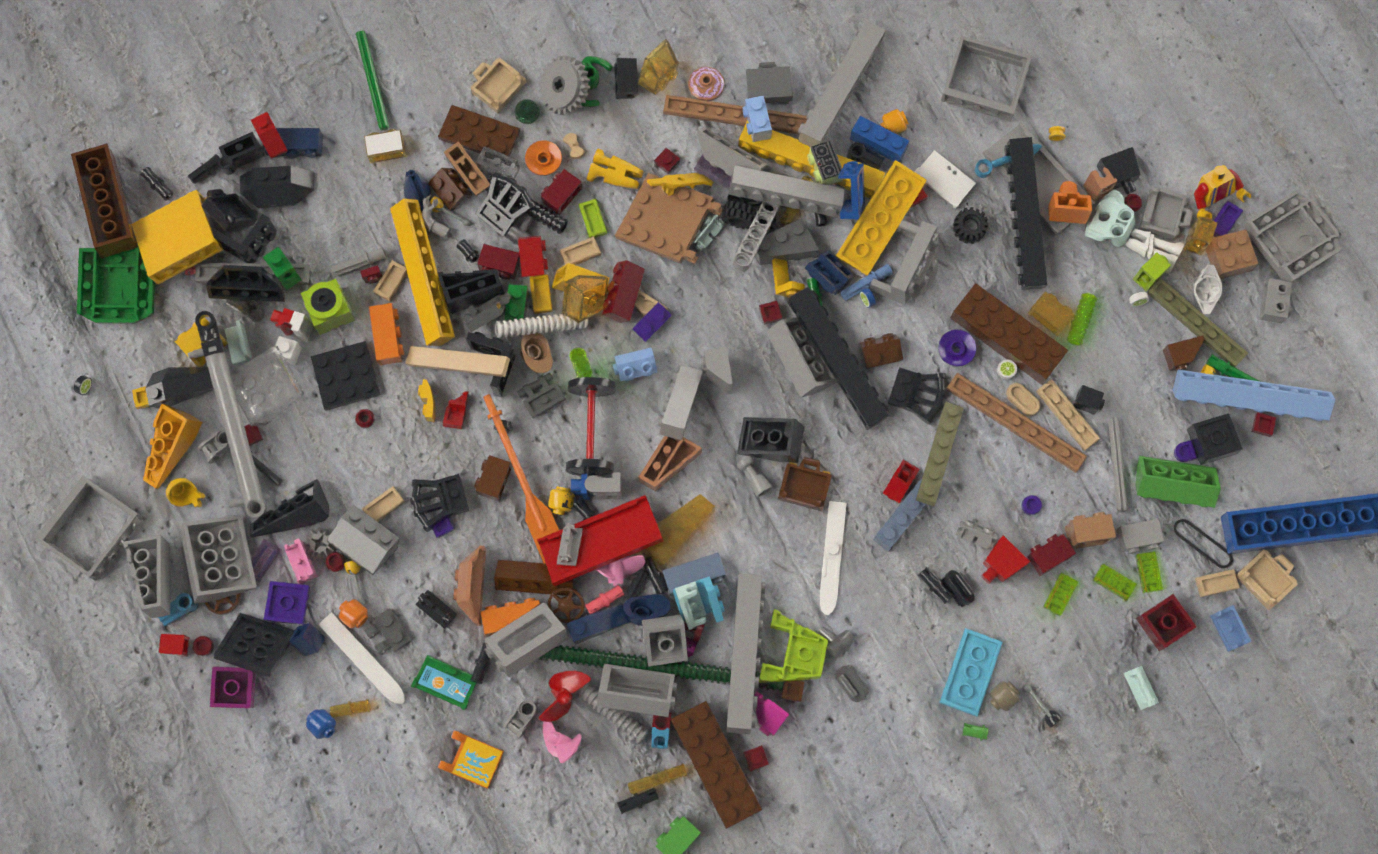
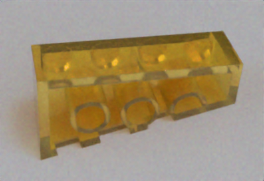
M699 494L657 524L664 542L643 551L665 569L714 513L715 506Z

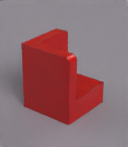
M161 634L158 652L160 654L187 657L190 637L177 634Z

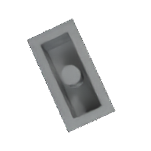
M1159 519L1123 525L1116 529L1121 551H1128L1129 554L1140 552L1141 548L1146 547L1148 550L1157 549L1164 542Z

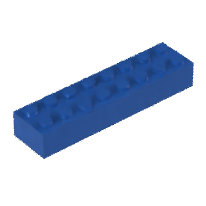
M1378 493L1226 512L1220 517L1228 554L1378 536Z

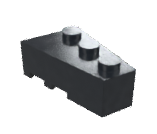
M475 270L470 273L455 271V273L448 274L437 272L452 314L468 309L471 305L483 304L499 294H505L497 270Z

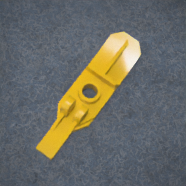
M699 173L665 175L658 179H647V183L651 187L662 186V190L668 196L673 195L674 189L677 187L689 186L691 189H694L695 185L705 184L712 186L714 183L709 177Z

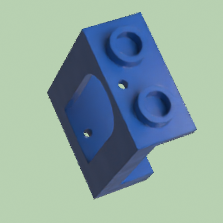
M850 161L844 164L838 176V179H851V199H846L840 211V219H859L865 208L864 164Z

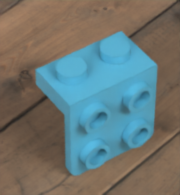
M710 577L694 581L696 582L706 614L712 612L716 623L723 621L722 612H725L722 601H718L717 598L720 596L718 586H713ZM674 588L673 594L683 621H686Z

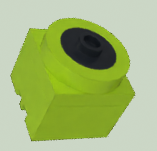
M337 279L316 283L307 291L301 293L312 323L320 335L331 331L333 328H339L340 325H346L355 321Z

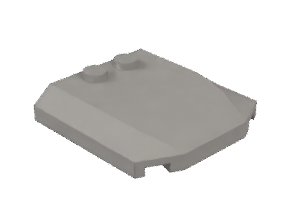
M1294 191L1244 223L1250 239L1280 278L1287 282L1295 281L1342 250L1337 240L1339 236L1338 230L1314 200L1310 198L1305 199L1298 195L1300 193L1298 191Z

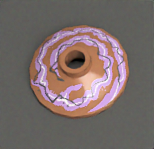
M701 67L690 75L688 81L689 90L699 100H714L723 92L724 78L715 68ZM708 79L709 82L704 83L703 80Z

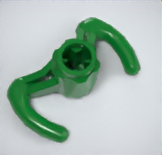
M587 56L582 60V65H585L584 71H588L586 76L590 79L588 82L590 90L597 88L599 85V73L592 66L593 63L603 66L607 71L612 70L611 64L595 56ZM586 100L585 103H581V106L596 107L599 106L600 102L599 100Z

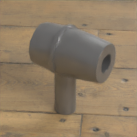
M527 215L519 228L513 225L507 232V239L512 241L513 244L518 245L519 237H530L531 235L526 230L533 218Z
M822 627L818 632L830 643L827 646V650L835 658L845 653L855 641L854 636L848 630L843 631L837 637L833 636L825 627Z

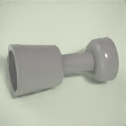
M747 456L737 464L739 470H746L751 478L749 483L758 498L769 492L773 486L762 474L758 475L752 467L754 463L753 458Z

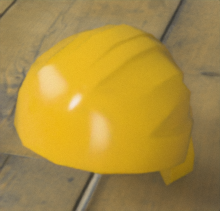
M186 478L174 479L166 489L167 499L172 505L179 507L193 504L194 507H202L199 498L204 499L206 497L204 493L197 490L196 486Z

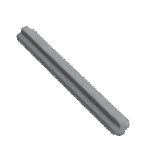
M1113 417L1108 420L1116 505L1117 511L1124 512L1128 510L1120 420L1117 417Z

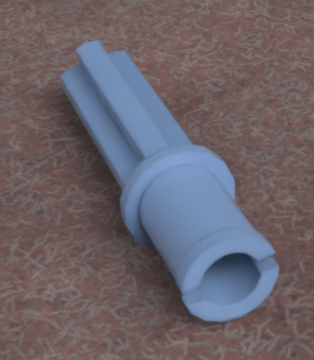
M886 264L843 289L840 294L847 301L859 294L860 291L869 288L873 278L881 281L892 275L893 271Z

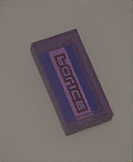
M265 539L251 557L254 577L259 583L281 552V549Z

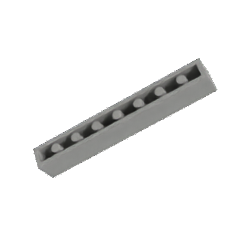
M868 21L865 22L863 27L859 26L855 35L857 36L856 39H852L848 45L847 50L849 51L847 54L843 53L839 61L840 66L834 68L831 81H827L824 85V93L822 96L818 95L814 104L816 105L814 110H809L806 117L808 120L805 124H801L798 130L800 134L799 142L809 147L824 142L881 45L885 29Z
M741 573L738 575L726 732L751 734V728H755L756 716H752L753 708L757 709V696H754V689H758L759 677H755V670L760 668V658L756 656L757 650L761 651L762 640L758 638V631H762L763 620L759 619V613H763L764 601H760L761 594H765V582H762V575Z

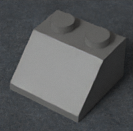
M727 347L704 350V356L701 357L703 373H706L709 381L727 394H732L733 383Z
M681 615L642 620L648 666L688 661L685 626Z

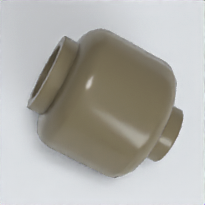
M1002 681L991 690L990 696L992 700L990 702L997 710L1001 708L1004 711H1009L1019 702L1020 698L1018 695L1020 692L1010 681L1008 683Z

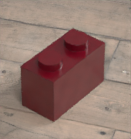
M563 169L561 173L558 172L554 176L549 187L546 186L542 190V203L560 216L583 189L582 182Z
M483 244L477 265L479 270H497L499 277L504 280L515 279L520 265V255L518 252Z
M1054 534L1047 539V544L1043 546L1038 544L1030 549L1032 553L1027 557L1039 576L1076 554L1064 534L1060 536Z

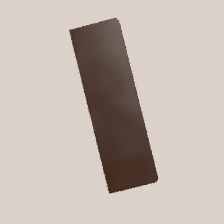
M498 560L494 576L495 590L551 595L553 591L560 587L574 588V579L554 587L546 563ZM560 591L556 595L568 596L571 591Z

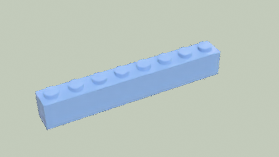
M1179 369L1177 370L1173 386L1175 398L1181 401L1194 400L1200 404L1214 403L1220 407L1228 405L1240 410H1245L1246 408L1253 409L1260 413L1268 411L1276 415L1289 414L1296 418L1309 417L1316 421L1330 420L1336 400L1332 392Z

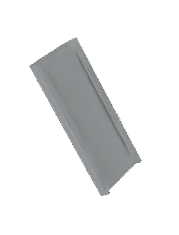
M1020 122L1007 135L989 149L984 150L983 156L990 162L1004 157V146L1007 145L1009 139L1032 137L1033 144L1041 143ZM1042 145L1041 149L1034 155L1040 218L1055 235H1058L1072 223L1049 221L1048 205L1053 193H1059L1063 182L1071 181L1077 185L1080 195L1088 194ZM1006 164L995 168L1007 182H1011L1010 175H1007ZM1091 199L1092 207H1093L1094 204H1095V202Z

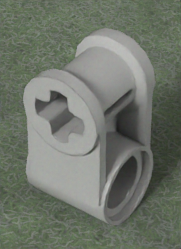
M225 429L219 430L198 446V449L207 456L209 464L217 462L230 451L228 442L223 443V439L226 436Z
M530 700L522 701L506 720L503 728H508L520 739L538 713L537 704ZM527 704L533 706V711L529 715H526L523 711L524 706Z

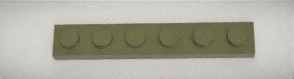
M1162 278L1147 292L1148 295L1197 337L1204 335L1205 339L1203 342L1226 362L1229 361L1230 365L1236 367L1248 354L1247 351Z
M945 402L916 501L935 506L964 409L963 407Z

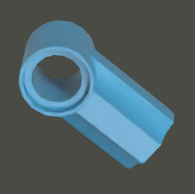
M181 593L170 603V615L158 618L164 626H168L185 614L194 612L198 607V603L194 604L192 595ZM189 598L190 603L185 608L184 601Z

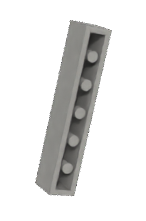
M735 165L729 194L831 217H839L843 206L844 189Z

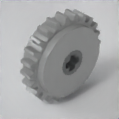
M565 55L563 57L557 56V59H551L552 63H547V68H543V75H540L539 92L542 94L540 99L545 100L543 105L548 106L547 109L552 111V113L571 115V112H577L576 108H582V102H586L585 97L589 95L587 91L590 89V86H588L590 79L586 76L588 71H584L585 65H580V60Z

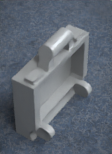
M1151 187L1139 230L1148 231L1151 234L1173 240L1178 236L1179 228L1190 227L1193 212L1185 208L1188 200L1187 196L1163 188ZM1182 213H1184V220L1183 222H1180Z

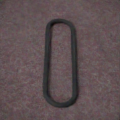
M1180 519L1175 522V534L1216 566L1227 568L1232 564L1233 557L1231 554H1228L1230 558L1227 565H1220L1177 532V524L1185 522L1228 554L1224 547L1186 519Z

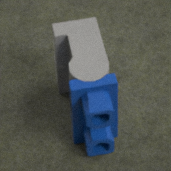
M613 473V478H599L594 475L588 477L587 474H581V479H571V492L575 496H583L584 500H590V497L593 499H623V478L621 473Z

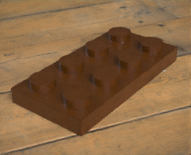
M451 105L438 139L453 145L459 141L463 148L488 156L484 147H487L510 157L520 133V128Z

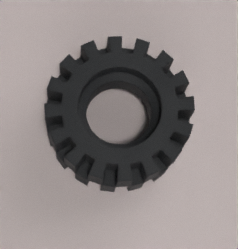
M731 201V203H725L721 219L732 227L749 229L757 211L745 203L740 204V202L735 203Z
M970 207L969 210L964 208L954 220L953 232H955L956 237L959 236L960 241L965 240L964 243L968 244V241H971V244H974L975 241L979 242L988 229L987 216L984 217L985 213L983 211L980 213L978 208L976 211L973 210L974 207ZM966 220H974L978 228L973 232L967 231L963 225Z

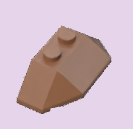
M480 545L459 564V569L455 571V581H458L457 589H454L453 598L476 626H481L486 548L483 545Z

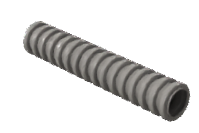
M587 683L574 693L579 694L578 697H582L583 701H587L589 706L592 705L593 709L598 710V713H602L603 717L606 716L608 721L611 720L613 725L616 724L618 729L621 728L623 733L626 732L628 737L631 736L632 740H636L637 744H641L649 734L648 729L645 730L643 725L640 726L639 722H635L633 717L630 718L628 713H624V710L597 706L598 691L595 690L596 687L590 686L591 683Z

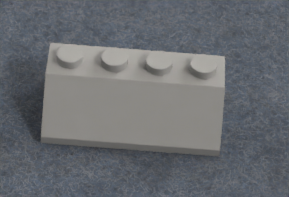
M797 317L783 319L767 330L770 341L776 348L778 356L782 360L787 374L791 377L800 397L813 395L837 383Z

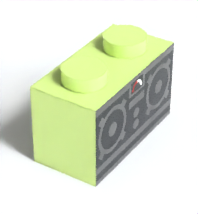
M832 141L810 147L807 158L809 164L814 166L815 171L813 173L816 182L830 185L842 181L843 179H838L842 167Z

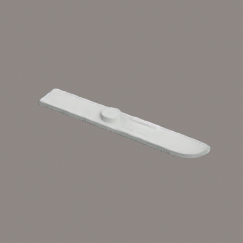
M829 501L819 596L821 611L824 615H830L833 612L837 601L846 503Z
M332 612L318 624L387 699L396 704L405 703V695L398 683Z

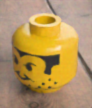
M556 486V489L550 491L548 507L554 509L553 513L564 515L565 512L572 510L575 495L569 488Z

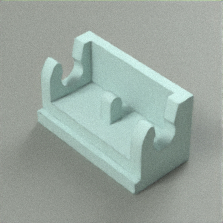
M696 582L675 588L689 630L704 624L707 621L706 617H703L706 615Z

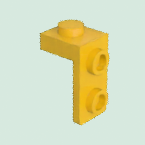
M776 258L772 259L776 295L789 298L805 289L803 283L789 282L787 261Z

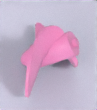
M642 555L625 557L598 568L596 571L607 577L608 583L618 586V584H623L624 578L636 573L644 566L645 558Z
M543 722V737L548 751L553 756L559 758L560 763L566 762L576 753L581 742V734L571 739L560 732H556L552 722Z

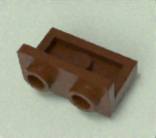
M441 168L428 184L447 208L454 210L464 198H470L472 193L469 191L468 185L460 180L458 173L454 169Z
M887 333L877 339L870 337L864 339V342L859 343L867 369L903 360L900 338L896 334Z

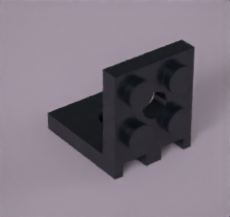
M264 214L260 216L242 244L211 227L214 238L222 244L223 250L245 263H255L259 256L261 257L265 253L266 246L270 241L274 240L277 232L269 217Z
M468 332L466 340L471 350L483 354L510 358L506 376H493L490 384L493 394L502 397L516 357L512 345L504 343L502 339L497 337L490 339L480 332Z

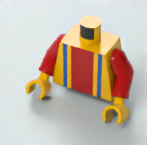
M1225 165L1216 166L1214 170L1201 177L1194 191L1196 206L1199 209L1197 219L1205 222V218L1211 220L1212 214L1206 211L1205 208L1235 193V190H1237L1236 197L1240 201L1244 202V195L1249 199L1251 198V194L1243 189L1244 185L1234 170L1228 169Z

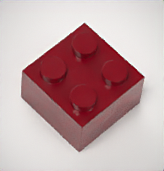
M1174 594L1136 618L1158 651L1165 649L1197 627Z

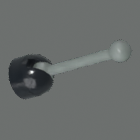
M1027 684L1024 686L1025 692H1029L1046 713L1045 721L1050 728L1062 719V716L1057 711H1049L1032 691L1031 685Z

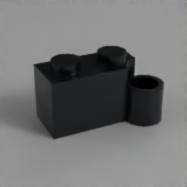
M250 132L219 146L222 157L218 160V165L224 174L231 175L235 173L237 167L239 168L265 156L254 133Z

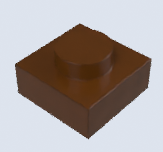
M797 680L784 681L781 699L801 702L805 682Z

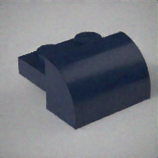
M830 250L821 253L816 260L809 262L805 267L809 275L816 279L825 291L834 295L842 291L856 276Z

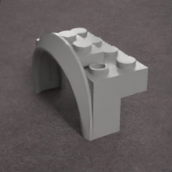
M903 220L899 225V228H901L900 234L913 240L892 285L873 278L870 284L873 293L905 305L907 300L920 296L932 285L938 271V257L935 250L938 246L937 239L939 234H937V226L925 221L922 222L920 227ZM923 261H927L925 268L922 271L923 267L921 265Z

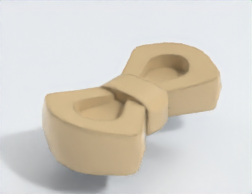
M574 133L566 134L563 142L569 145L571 149L570 157L572 159L581 158L584 150L579 147L577 135Z

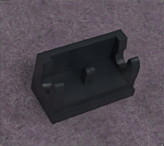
M617 58L614 64L616 99H632L634 94H638L637 58Z

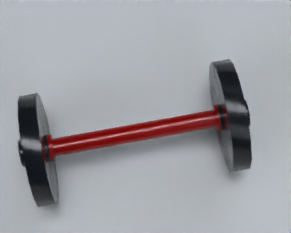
M598 377L572 379L568 382V392L588 397L586 459H574L566 462V472L577 476L587 474L588 477L592 475L597 477L611 475L614 473V464L612 462L594 459L595 397L614 394L616 392V384L612 380Z

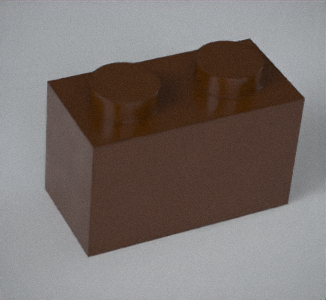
M491 455L488 456L487 460L484 459L481 466L482 475L476 479L474 485L476 493L500 502L513 467L511 462Z

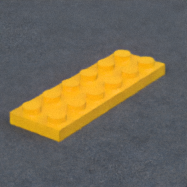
M895 160L835 256L868 276L927 180Z

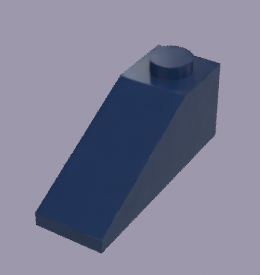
M622 604L569 622L567 627L576 645L630 622L623 610Z

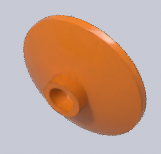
M541 140L529 146L525 154V162L531 172L540 176H546L554 173L560 167L562 154L556 144L547 140ZM545 158L547 162L542 163L541 160Z

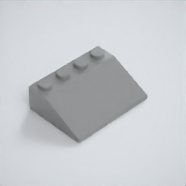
M242 515L184 522L182 524L180 534L194 604L219 600L257 588Z

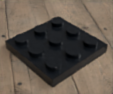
M366 341L311 356L325 411L381 395Z
M239 613L215 651L214 659L271 677L290 645L289 640L295 630Z

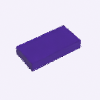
M1227 200L1206 231L1214 237L1228 234L1243 210Z

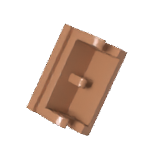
M1105 167L1103 172L1106 174V177H1100L1099 173L1094 170L1089 174L1083 185L1094 202L1104 198L1113 190L1117 183V179H1114L1110 171Z

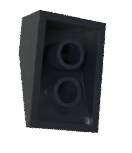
M744 417L737 454L777 462L798 463L805 426L797 419Z

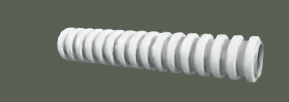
M583 311L581 314L576 312V314L570 313L569 315L566 313L564 315L559 314V316L553 315V317L551 315L547 317L542 316V318L538 316L536 319L534 317L530 319L525 318L524 320L520 318L519 321L517 319L513 321L508 320L507 322L503 320L501 323L496 321L495 334L498 338L508 335L510 337L513 335L519 336V334L525 335V333L527 335L531 333L536 334V332L540 334L542 331L544 333L548 331L553 332L554 330L557 332L559 329L561 331L565 329L575 330L576 327L578 329L582 327L587 328L589 320L588 315Z

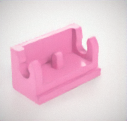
M298 538L294 540V544H286L284 546L299 584L318 577L302 540Z

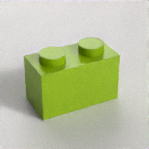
M1156 252L1140 268L1133 280L1147 292L1171 265L1165 256Z

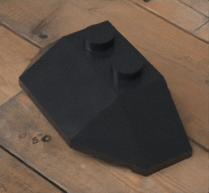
M294 166L253 168L240 176V194L257 208L295 206L309 193L314 191V172Z
M223 265L206 283L208 297L211 299L285 302L283 286L263 267Z

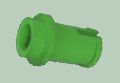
M964 723L962 736L980 738V741L987 739L988 728L985 725L981 727Z

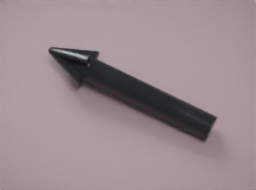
M252 455L255 468L279 486L283 480Z

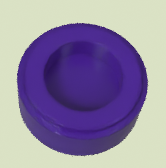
M1030 495L1022 501L1021 507L1025 514L1032 516L1041 510L1042 502L1037 496Z

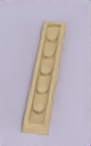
M410 346L405 364L414 367L505 377L510 358L506 356Z

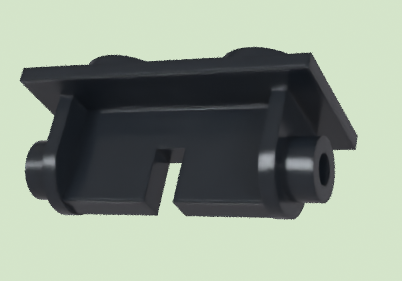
M429 590L425 594L421 593L418 597L419 601L415 604L444 629L458 615Z

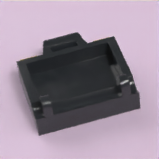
M222 189L207 191V197L204 199L202 207L224 230L254 226L258 219L257 210H252L236 193L227 195Z

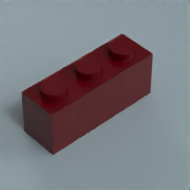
M628 260L617 262L613 269L612 281L608 286L607 299L603 303L602 315L619 323L631 320L645 271L644 268Z

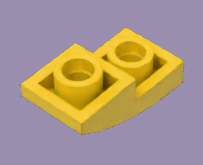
M423 379L422 385H419L418 396H420L422 402L427 403L423 405L422 414L425 415L428 422H435L436 406L433 391L427 379Z

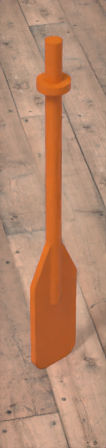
M490 394L485 395L483 399L490 413L487 415L488 420L493 419L526 496L525 521L542 561L545 563L537 539L559 531L551 510L531 491L501 421L500 415L503 414L502 411H497Z

